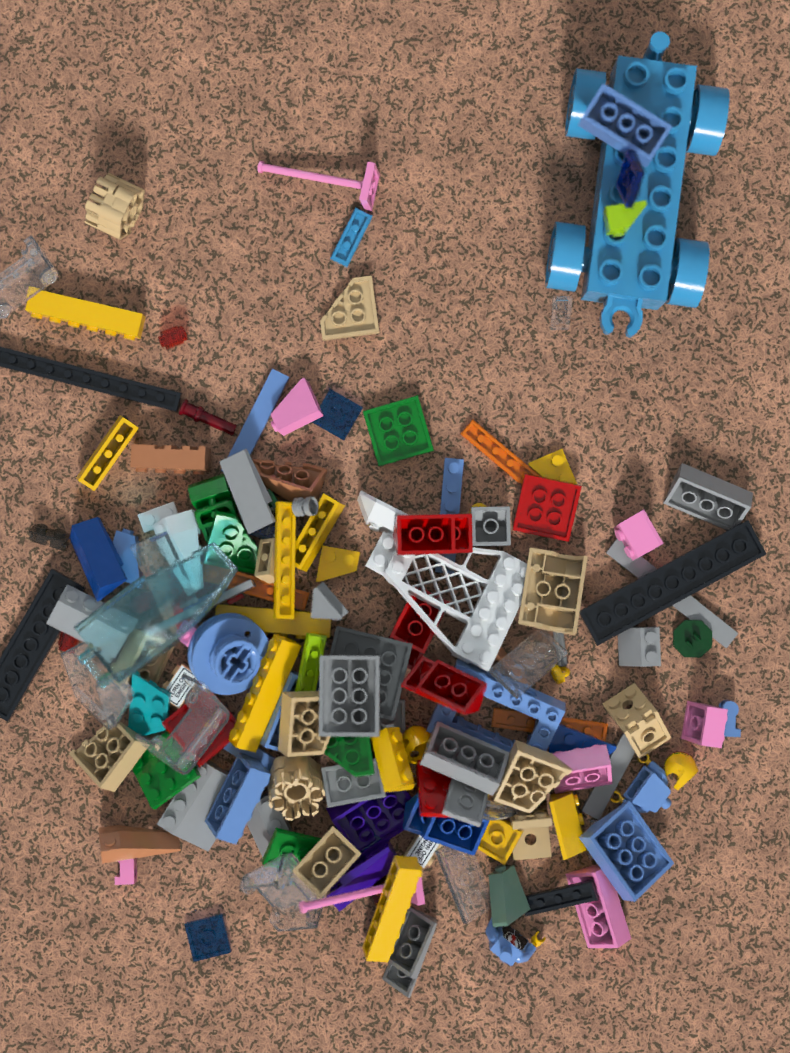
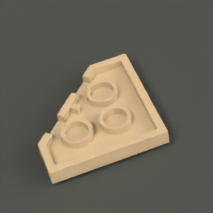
M372 276L352 278L346 289L332 304V307L320 320L323 341L379 333Z

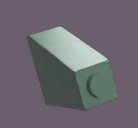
M502 864L495 867V871L488 875L493 927L508 926L530 910L514 865L506 866Z

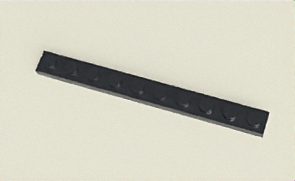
M0 347V367L178 412L182 393Z

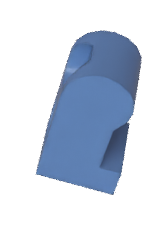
M731 700L721 701L719 707L728 709L724 736L741 737V729L736 727V715L739 712L738 705Z

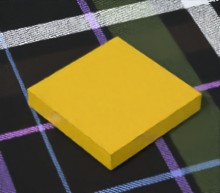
M489 811L486 818L490 821L477 849L505 865L524 830H513L509 821Z

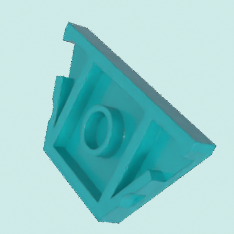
M134 671L131 682L128 727L140 736L165 731L166 729L163 727L162 722L169 717L171 693L164 688H160L152 680L148 682L139 676L140 672Z

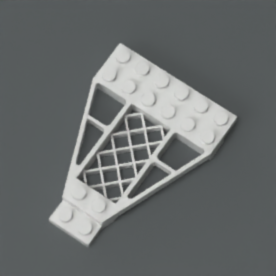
M383 531L365 566L381 574L388 583L397 589L450 650L451 655L488 672L521 605L527 563L504 551L473 547L474 554L498 557L487 580L466 568L472 553H467L462 565L440 554L397 555L393 536ZM424 557L427 567L418 569L415 560ZM429 558L438 564L431 566ZM412 563L414 571L406 573ZM441 566L444 576L435 578L432 569ZM446 567L456 573L448 575ZM429 570L432 580L422 582L419 572ZM416 574L419 584L410 586L407 576ZM458 575L461 585L452 587L450 577ZM463 577L473 582L465 584ZM446 579L449 589L440 591L437 581ZM433 583L436 593L427 595L424 585ZM475 584L478 594L469 596L467 586ZM462 588L466 598L457 600L454 590ZM450 592L453 602L444 604L441 594ZM410 595L439 610L434 622ZM479 597L475 607L473 608L471 599ZM467 601L470 611L461 613L458 603ZM443 612L466 624L456 646H453L436 626Z

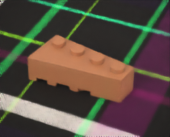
M131 444L130 467L136 469V472L147 473V469H155V473L166 474V470H174V474H185L186 471H193V475H205V472H210L211 449L206 446H199V449H197V447L181 446V448H178V446L173 445L158 447V445Z

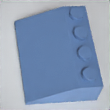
M626 801L604 816L579 837L618 894L625 901L635 902L674 864L631 801Z

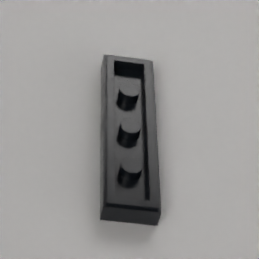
M593 879L525 895L530 910L525 913V917L597 901L599 896Z

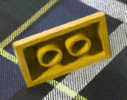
M387 727L380 730L379 737L370 738L384 792L413 789L415 785L413 774L410 769L400 728Z
M573 791L550 794L549 805L563 860H566L587 850L579 839L584 833L582 825H585L583 814L578 813L577 806H580L577 794L574 795Z

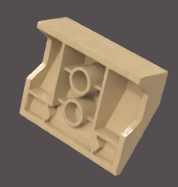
M530 548L518 624L557 633L576 635L588 556H570L550 550Z

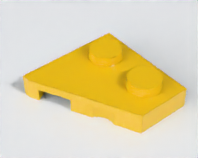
M562 449L528 463L529 467L535 470L541 477L577 484Z
M322 545L316 582L357 571L360 552Z

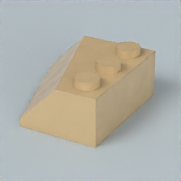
M319 691L282 692L278 750L287 757L324 755L331 736H319Z
M113 718L96 731L95 736L90 740L86 739L81 743V747L77 750L73 749L69 755L99 788L115 792L149 747V744L138 733Z
M515 740L509 752L501 784L494 793L493 799L496 802L530 814L546 798V795L553 788H556L566 775L568 776L572 772V769L552 753Z

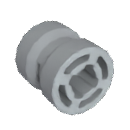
M311 496L305 499L297 497L293 499L292 511L296 517H302L305 514L307 516H315L318 513L319 505L316 497Z

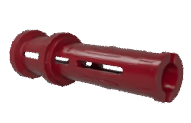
M187 399L184 400L179 410V415L188 416L196 423L203 422L231 436L234 435L235 428H237L236 424L208 413L202 406H195L189 403Z

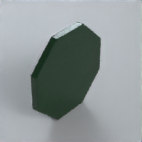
M684 620L673 630V647L683 657L701 658L712 648V630L702 620Z

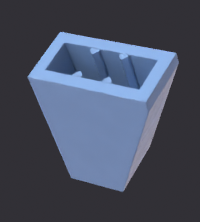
M125 528L122 531L116 530L113 544L124 564L121 567L127 577L125 582L142 586L143 575L138 536L133 535L134 531Z

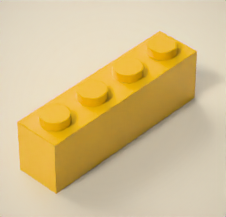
M120 415L76 479L95 491L134 436L138 427Z
M324 493L318 502V513L315 516L309 517L295 544V567L305 572L310 568L345 505Z

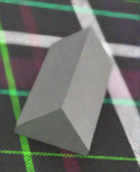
M247 448L219 461L248 535L275 522L276 520L267 504L272 502V499Z
M324 582L313 589L311 618L340 620L349 612Z
M412 907L407 909L405 922L400 928V936L396 939L394 945V953L391 954L388 961L389 964L382 977V980L408 998L412 994L437 926L436 918Z

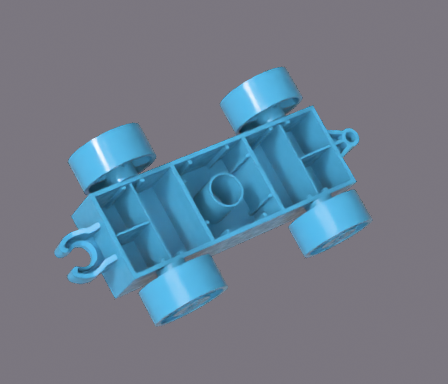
M656 32L652 35L643 59L618 56L610 74L609 87L673 127L647 168L639 163H635L633 159L602 141L588 247L585 246V225L555 222L549 245L545 288L575 292L580 273L584 272L581 300L603 303V310L599 319L600 327L606 335H609L614 330L612 317L617 311H625L629 315L630 322L626 327L625 335L631 338L641 328L643 322L641 308L658 310L664 303L697 308L704 292L708 274V242L684 238L675 239L685 155L686 153L715 156L718 153L727 124L730 100L729 89L697 84L694 89L697 66L663 62L662 56L670 44V38L664 32ZM575 69L567 107L566 137L595 140L596 136L584 130L578 124L602 84L606 85V72ZM637 171L639 174L641 171L642 176L634 199H632L628 190L629 185L626 186V183L630 182L631 173L633 176L634 174L636 176ZM646 200L647 205L625 235L620 237L606 235L603 210L606 206Z

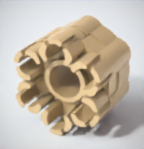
M108 173L104 178L99 177L96 181L97 184L104 186L105 189L97 185L93 189L94 193L104 197V199L93 193L89 197L90 200L100 205L89 200L86 202L85 210L87 213L85 223L122 240L127 235H130V229L134 227L143 209L145 190Z
M279 756L275 758L270 769L271 776L268 783L270 808H273L274 802V810H282L283 817L285 816V819L293 821V811L295 819L301 816L300 808H302L304 816L310 815L309 807H311L312 816L316 815L319 812L318 802L325 796L322 766L309 756Z

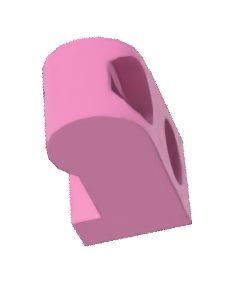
M137 858L118 861L120 863V874L115 876V885L135 884L137 882Z

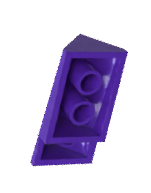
M388 840L367 855L356 860L339 878V881L328 890L326 897L369 888L388 874L393 858L397 855L391 842ZM354 900L333 905L341 911Z

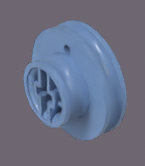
M237 613L219 614L206 620L193 634L188 646V664L192 674L207 690L220 695L238 694L252 686L253 678L257 675L261 659L266 654L269 642L263 630L250 618ZM246 631H250L248 636L244 635Z

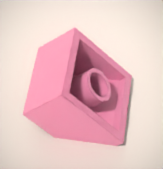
M644 510L614 527L615 536L619 541L623 542L625 546L624 551L632 561L664 544Z
M687 701L681 739L701 746L722 748L725 738V724L728 719V709Z

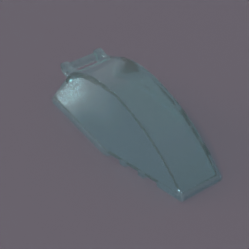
M214 542L192 552V556L175 560V564L163 569L160 567L156 569V573L146 578L144 575L139 577L74 627L89 646L87 650L78 656V661L84 664L97 680L96 684L99 688L106 687L114 679L120 684L140 668L166 653L195 628L214 607L238 570ZM95 655L108 670L104 675L91 660Z

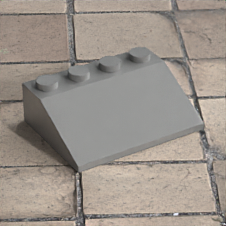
M320 655L319 736H380L381 656Z
M210 760L200 768L195 763L201 777L174 796L157 823L158 826L172 835L206 851L210 850L217 838H215L205 820L229 773Z

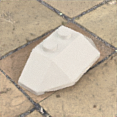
M362 490L359 493L357 501L365 524L375 532L380 531L383 533L384 531L393 536L396 515L408 514Z

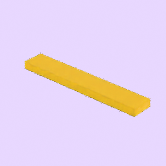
M277 501L275 502L274 619H294L296 516L292 511V502Z

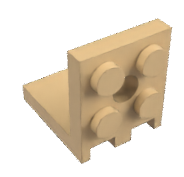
M635 683L603 703L607 712L623 731L639 759L671 739L658 711ZM633 705L630 709H625L626 706Z
M538 808L534 809L530 814L521 810L508 813L509 822L513 830H524L512 852L513 861L552 857L549 834L552 818L548 811ZM534 834L536 837L535 842L532 844L526 843V835Z

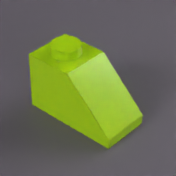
M646 200L606 206L603 210L606 235H612L613 237L625 235L647 205Z

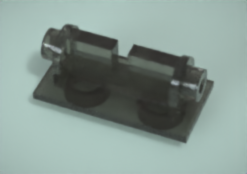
M35 524L28 531L30 533L29 539L34 543L46 546L47 541L50 540L49 547L59 550H67L69 542L66 541L70 538V534L66 533L65 530L48 528L45 524Z

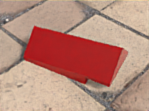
M472 514L396 515L393 538L397 555L473 553Z
M426 590L427 595L433 594ZM410 595L434 622L439 610ZM443 599L444 604L450 603L449 601ZM406 602L388 638L413 644L407 666L408 669L412 670L423 654H425L434 636V632L410 604ZM444 612L442 613V615H441V617H440V619H439V621H438V623H437V625H436L437 627H438V625H439V623H440V621H441V619H442V617H443V615H444Z
M422 656L401 683V687L459 713L468 715L479 711L487 683L438 659L434 662Z

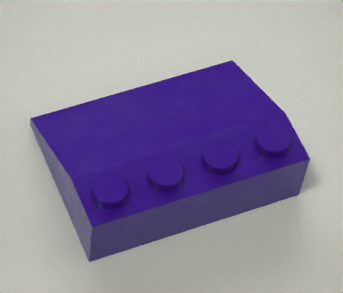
M407 790L385 792L386 797L326 808L339 832L361 853L358 857L359 859L404 830L405 803L412 798Z

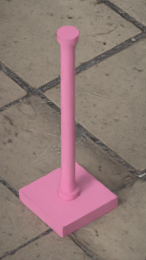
M259 161L258 172L260 173L265 171L361 189L359 200L364 210L372 211L380 178L378 168L373 162H367L363 181L265 164L264 161Z
M422 876L418 879L416 892L413 893L411 903L418 906L425 904ZM384 884L314 901H300V912L304 914L308 910L379 894L382 892Z

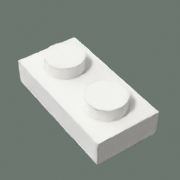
M173 501L138 514L144 533L154 530L152 525L163 518L178 514V510Z

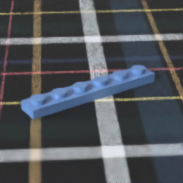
M445 458L440 514H459L464 459ZM456 553L440 554L455 562ZM441 566L436 567L435 572L443 573ZM446 567L447 573H454V571Z

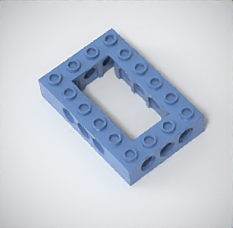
M457 658L454 665L455 668L487 683L484 697L536 719L535 727L531 735H528L526 744L547 751L566 712L565 702L491 670L487 672L472 663L468 664ZM439 703L436 704L426 731L431 733L438 721L510 752L515 742L514 739L512 741L500 736L498 732L493 733L482 728V725L478 724L477 726L470 723L461 716H455L457 711Z

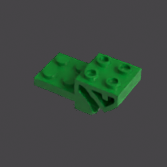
M224 474L188 485L191 503L197 510L194 512L200 530L203 532L206 543L208 542L216 511L235 514L240 520L237 513L238 507Z

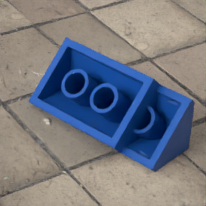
M99 517L72 525L70 533L71 544L96 601H100L127 580L121 567L124 564Z
M417 793L405 803L403 829L421 835L423 839L474 856L490 820L483 817L481 826L477 827L455 818L420 816Z

